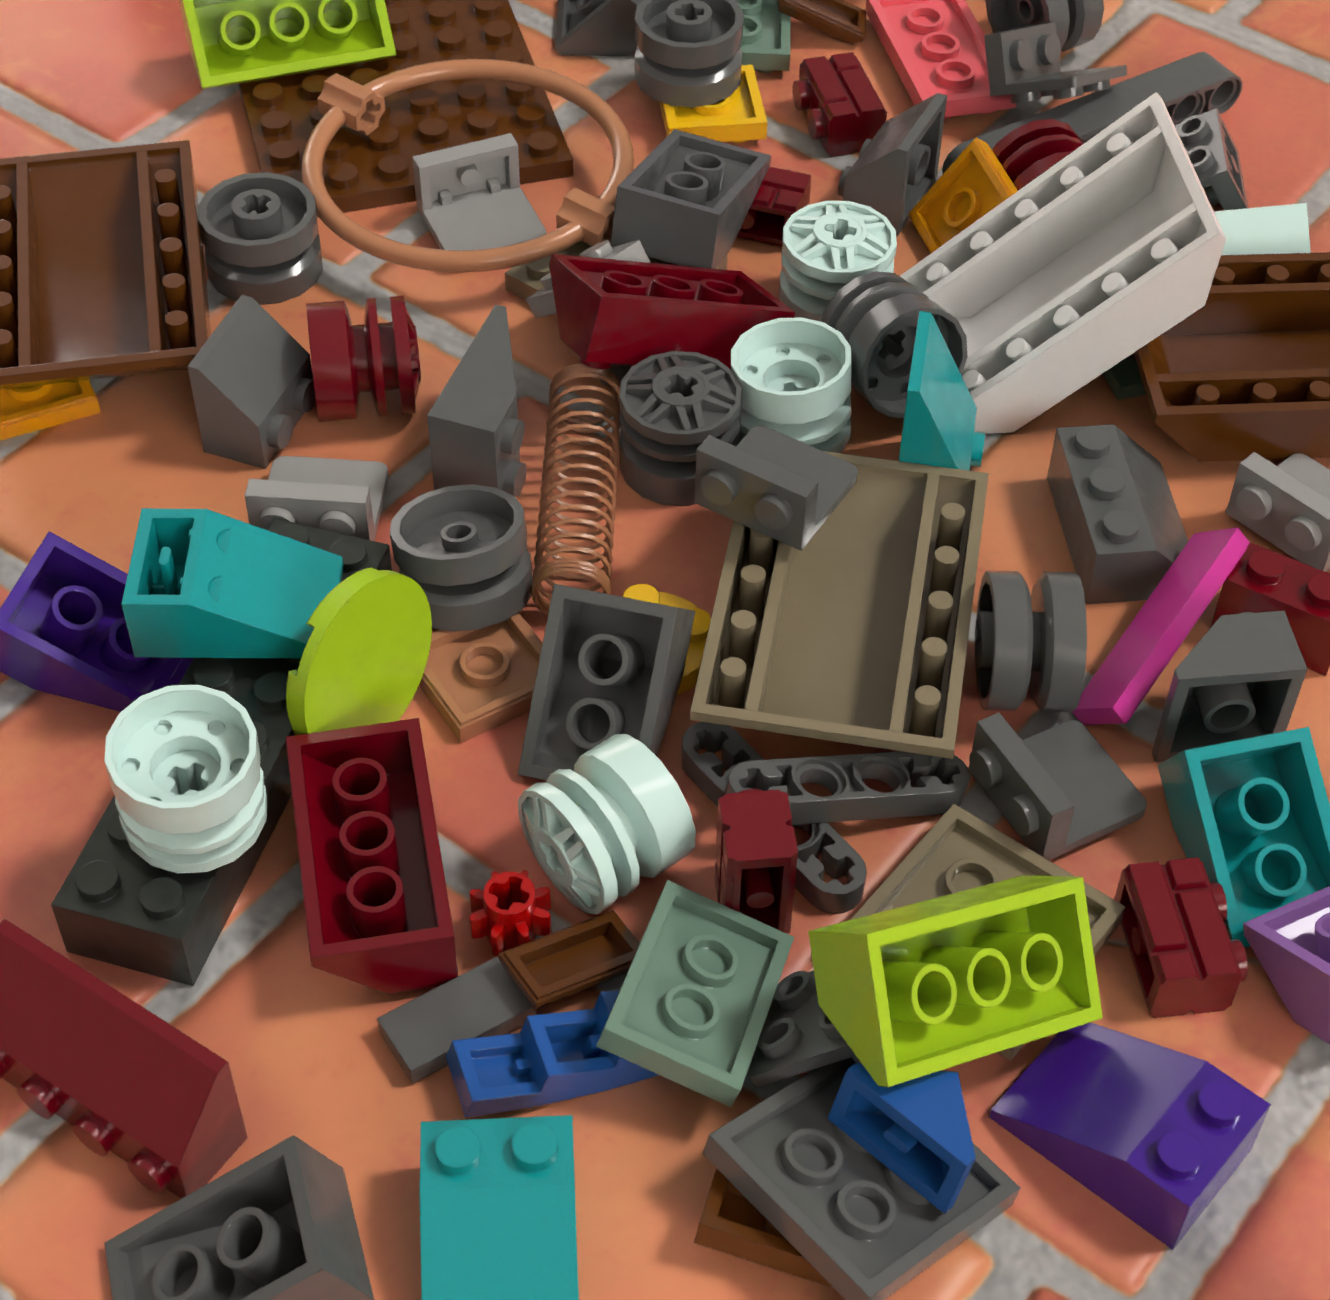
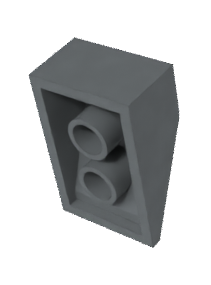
M674 129L617 186L611 246L615 247L640 240L649 259L655 258L679 266L716 269L729 253L769 169L771 155Z
M495 304L427 415L434 490L447 486L475 484L496 487L518 497L523 489L527 469L526 464L520 462V447L524 437L525 426L524 421L518 419L517 391L507 311L504 306Z
M554 584L518 775L547 781L550 774L558 769H571L574 771V765L582 754L615 734L630 735L644 743L658 756L684 673L695 611Z
M294 1135L104 1243L113 1300H374L344 1169Z

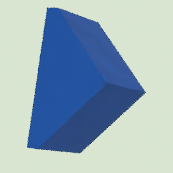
M855 1063L846 1070L827 1119L942 1213L946 1214L954 1206L976 1159L958 1072L937 1071L894 1086L883 1087L876 1084L862 1063Z

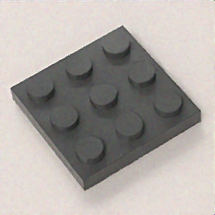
M851 1057L810 1071L712 1132L708 1136L702 1154L845 1300H885L1009 1209L1021 1188L973 1143L976 1157L954 1206L946 1214L942 1213L827 1119L846 1070L855 1064L854 1059Z

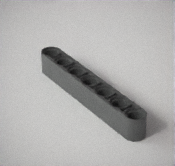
M1199 52L1110 86V89L1093 92L983 134L977 138L986 142L993 149L997 142L1017 127L1034 120L1055 119L1069 124L1083 143H1086L1155 92L1163 99L1175 126L1190 116L1201 115L1217 108L1219 114L1228 111L1238 100L1243 82L1239 76L1210 54ZM975 138L957 145L947 155L943 163L942 174Z

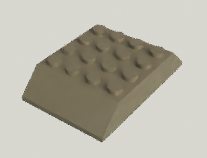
M824 451L855 465L858 469L857 482L802 551L733 520L690 710V720L953 759L989 473Z

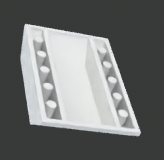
M1155 92L911 267L900 277L910 282L919 291L927 295L930 300L958 319L966 334L968 357L962 378L977 407L974 431L985 434L1013 433L1205 306L1226 237L1164 101Z

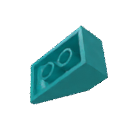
M919 311L899 461L970 471V466L981 467L985 433L974 431L977 407L932 313Z
M1309 727L1184 750L1157 764L1173 829L1186 857H1199L1200 861L1204 864L1210 883H1220L1224 890L1227 902V918L1224 924L1230 940L1238 939L1244 948L1251 947L1244 936V922L1330 886V804Z
M572 1115L421 1122L420 1243L422 1300H579Z

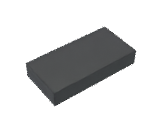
M497 956L378 1017L377 1023L379 1033L411 1083L414 1084L448 1066L446 1055L452 1040L506 1035L523 1026L526 1017L536 1015V1010L532 1008L509 977Z

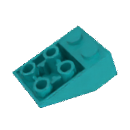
M142 508L121 604L134 657L302 658L308 639L314 630L306 623L325 596L341 583L344 564L343 557L208 509Z

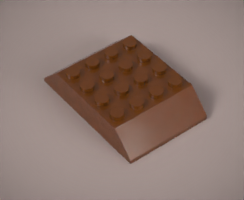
M190 141L1 158L0 390L118 376H133L136 374L180 369L188 370L187 366L211 336L204 250L198 223V197Z
M1330 252L1221 255L1205 306L1134 353L1155 424L1199 462L1243 461L1253 452L1267 460L1287 459L1295 453H1302L1310 458L1330 457Z

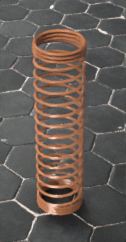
M582 363L564 367L556 373L549 389L547 433L545 435L546 445L544 447L545 458L543 460L544 471L540 488L541 499L539 501L540 512L538 514L539 525L537 527L538 539L536 541L535 568L533 570L531 589L533 602L539 610L547 615L549 613L550 601L545 599L544 596L551 600L552 596L544 590L541 582L545 581L554 587L556 583L548 578L550 575L558 574L572 579L593 578L598 584L593 587L584 588V590L595 591L602 587L603 593L611 595L610 577L612 576L611 563L613 561L612 549L614 547L612 536L614 534L615 494L617 493L616 481L618 479V442L620 440L619 396L621 383L617 376L608 369H596ZM579 377H593L602 379L610 384L616 393V397L604 388L592 385L574 386L561 391L557 396L556 393L567 381ZM590 389L602 392L610 397L613 403L608 405L604 401L592 398H574L561 403L560 399L570 392ZM579 402H591L599 404L606 409L598 412L588 410L574 411L566 406ZM564 419L567 420V421L576 423V424H571V425H570V424H568L566 421H564ZM605 421L608 423V424L605 425L604 427H600V426H596V425H595V424L602 423V422H605ZM561 423L565 427L558 429L557 425ZM610 427L613 429L611 433L607 431ZM571 429L581 433L602 432L607 437L601 440L587 436L568 437L563 432ZM561 436L564 440L558 442L556 438ZM609 440H611V442H612L611 446L608 445V444H606V442H608ZM570 442L588 446L599 444L606 449L597 453L589 450H567L562 445ZM559 448L564 453L557 455L555 451ZM610 453L611 457L608 459L604 455ZM569 455L577 458L598 457L605 462L598 466L587 463L570 464L561 458ZM558 461L563 466L556 468L554 464ZM609 466L610 470L607 472L603 468ZM569 468L577 471L597 470L603 476L597 479L583 476L569 477L561 471ZM557 474L562 480L555 482L553 477ZM608 479L609 484L605 485L602 481ZM569 481L577 484L595 483L603 489L596 492L584 490L570 491L560 485ZM557 488L563 493L554 495L552 490ZM607 492L609 496L605 499L600 495ZM567 495L595 497L601 503L592 506L569 504L559 498ZM555 501L562 506L554 509L551 504ZM606 506L608 509L606 512H603L598 508ZM566 509L591 510L601 516L593 519L569 518L561 515L559 512ZM555 515L562 520L553 523L550 518ZM605 519L607 523L605 526H602L597 522ZM565 523L590 524L599 530L590 533L570 532L558 526ZM555 529L562 534L552 537L549 531ZM604 533L606 537L604 540H601L595 535ZM564 537H584L592 539L598 544L587 547L569 546L559 542L558 539ZM553 542L561 548L551 551L548 545ZM603 547L605 551L603 554H600L593 549ZM563 551H582L591 553L596 558L583 561L580 559H566L557 554ZM551 556L556 559V561L549 563L546 561ZM602 561L604 565L602 568H599L593 563ZM565 572H577L584 575L568 574Z

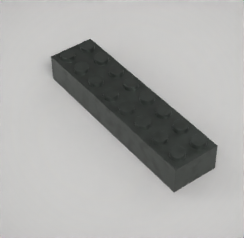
M276 518L268 531L342 556L344 564L341 582L352 574L371 567L377 570L392 571L390 547L388 544ZM194 658L179 685L198 684L227 693L246 708L256 728L261 756L260 766L263 770L264 785L267 793V820L256 843L234 862L209 872L177 874L151 866L131 849L121 827L114 795L51 904L67 952L194 986L292 796L286 737L294 736L295 733L288 718L286 686L288 671H298L301 658Z

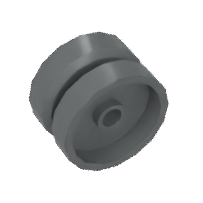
M643 0L637 6L635 14V42L637 44L635 80L640 90L653 100L681 107H699L715 104L731 96L740 86L742 74L741 47L744 13L738 2L735 0Z
M985 0L987 17L993 33L1056 22V32L1062 52L1093 40L1101 28L1104 12L1103 0Z
M269 172L242 174L224 180L206 192L199 203L198 223L201 240L205 245L208 279L218 293L235 302L241 295L252 297L259 305L276 304L298 297L316 284L323 271L322 251L318 234L315 197L305 184L289 176Z
M475 484L447 486L421 494L403 505L392 518L390 539L394 560L400 568L399 573L412 578L425 592L431 610L432 628L452 632L482 629L507 620L522 610L532 597L533 569L531 555L527 550V527L524 508L515 496L490 486Z
M986 571L981 580L975 626L976 679L981 707L983 710L1016 711L1026 698L1029 687L1031 698L1040 711L1073 712L1078 707L1083 690L1087 650L1086 606L1080 576L1075 572H1043L1034 584L1030 596L1028 584L1018 571Z

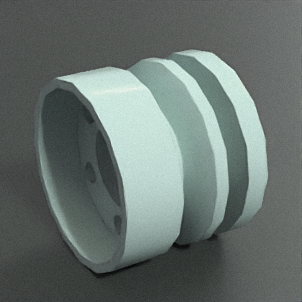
M827 200L807 205L793 213L783 227L779 300L795 311L794 318L803 317L821 322L823 311L836 292L854 278L874 271L894 273V257L896 256L897 247L895 228L887 217L869 206L851 201Z
M799 317L777 318L763 322L740 335L731 349V370L735 373L742 387L739 443L752 428L766 426L821 451L842 452L851 437V346L842 333L824 322Z
M198 684L174 685L158 689L140 696L120 712L106 735L104 762L110 785L115 795V804L119 813L121 827L131 849L151 866L177 874L209 872L238 859L256 843L267 820V793L264 785L263 770L260 766L261 756L257 731L246 708L227 693Z
M628 734L613 735L582 754L574 765V771L571 769H558L550 774L545 783H535L524 790L518 799L519 820L525 838L536 860L553 885L570 903L585 913L598 915L609 908L618 896L625 897L633 892L639 885V875L641 877L654 878L688 856L695 848L696 829L690 808L677 782L662 761L644 743Z

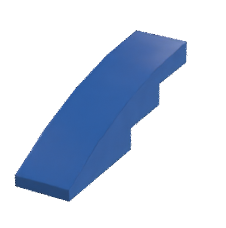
M620 990L601 992L593 1009L527 1016L520 1033L452 1040L446 1060L465 1118L537 1107L611 1090L658 1076V1074L596 1046Z

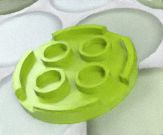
M371 567L352 574L335 586L320 602L306 623L314 630L304 649L298 671H288L286 686L288 718L295 735L399 721L418 689L427 664L432 637V617L427 596L422 587L412 578L395 571L377 570Z

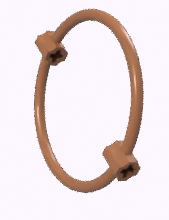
M457 59L431 62L389 73L364 85H360L337 73L324 82V88L317 98L319 113L324 116L311 132L305 145L301 176L303 184L307 186L315 197L317 216L330 230L357 249L379 259L416 269L439 272H482L506 269L538 261L551 256V254L566 250L580 241L590 246L609 240L611 244L617 186L633 171V147L628 131L619 116L601 97L584 85L566 76L537 66L494 59ZM489 79L515 82L543 89L565 98L586 111L597 121L610 141L613 152V169L609 182L599 198L577 188L572 189L564 196L562 206L556 214L557 230L538 238L504 247L461 251L423 248L400 243L380 236L355 223L338 208L328 194L322 174L323 160L330 141L343 125L364 135H369L376 130L382 114L386 111L384 98L409 88L435 82Z

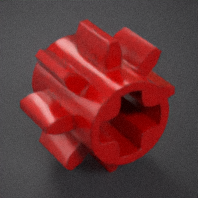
M523 870L521 873H498L493 871L484 890H470V908L473 913L469 916L472 939H478L487 936V940L492 946V955L498 956L501 952L533 941L537 935L546 936L552 933L551 914L548 912L551 910L549 887L535 889L532 881L529 879L527 870Z

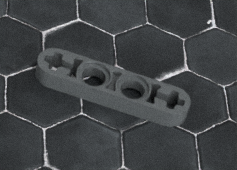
M698 722L686 730L682 739L683 770L717 807L718 798L724 794L732 768L741 762L764 760L728 725ZM705 749L707 751L702 755L699 754V750ZM721 750L722 761L714 753ZM828 823L791 825L802 828L811 837L806 843L797 846L798 859L795 888L810 904L820 911L838 914L854 909L862 900L867 875L866 864L861 856ZM822 853V860L820 862L817 858ZM824 871L834 880L825 883L823 881ZM846 876L847 884L843 885L836 879Z
M903 751L752 760L741 762L732 768L723 796L726 793H738L746 789L762 791L780 789V791L788 793L792 825L945 814L953 804L960 806L970 780V772L966 764L955 755L953 759ZM876 779L889 785L893 792L881 793L872 790L862 780ZM809 782L822 785L830 790L832 796L818 797L804 790L801 784Z

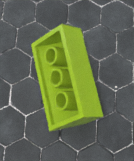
M179 0L190 53L202 90L396 56L385 0Z
M1022 875L808 931L818 1004L878 1086H894L1103 1019L1083 877Z

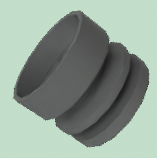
M874 271L854 278L837 291L823 311L821 322L841 332L851 346V387L854 388L855 392L874 409L886 416L904 418L919 311L932 313L961 376L968 357L967 337L958 319L930 300L927 295L919 291L910 282L896 273Z
M671 351L649 356L633 365L621 380L619 396V425L621 427L620 471L626 484L641 497L662 505L690 506L696 504L694 503L696 449L709 435L734 446L739 444L742 387L731 369L719 360L697 352Z

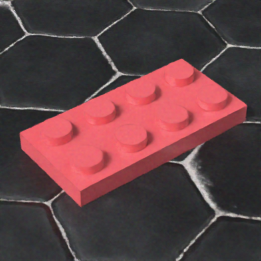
M866 0V14L914 105L936 93L946 95L947 102L944 120L954 116L976 113L989 114L998 110L1016 108V103H1011L1010 94L990 96L985 34L965 0Z

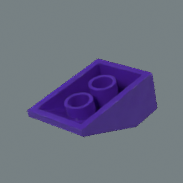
M50 531L0 608V672L32 689L122 712L142 695L167 686L179 685L194 658L134 657L121 605L128 574Z
M1090 1022L1059 1032L990 1110L989 1118L1174 1250L1252 1150L1271 1104L1205 1060Z

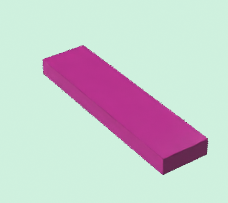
M1238 527L1199 532L1192 535L1082 692L1078 707L1072 713L1083 725L1127 724L1248 548L1247 546L1250 542Z

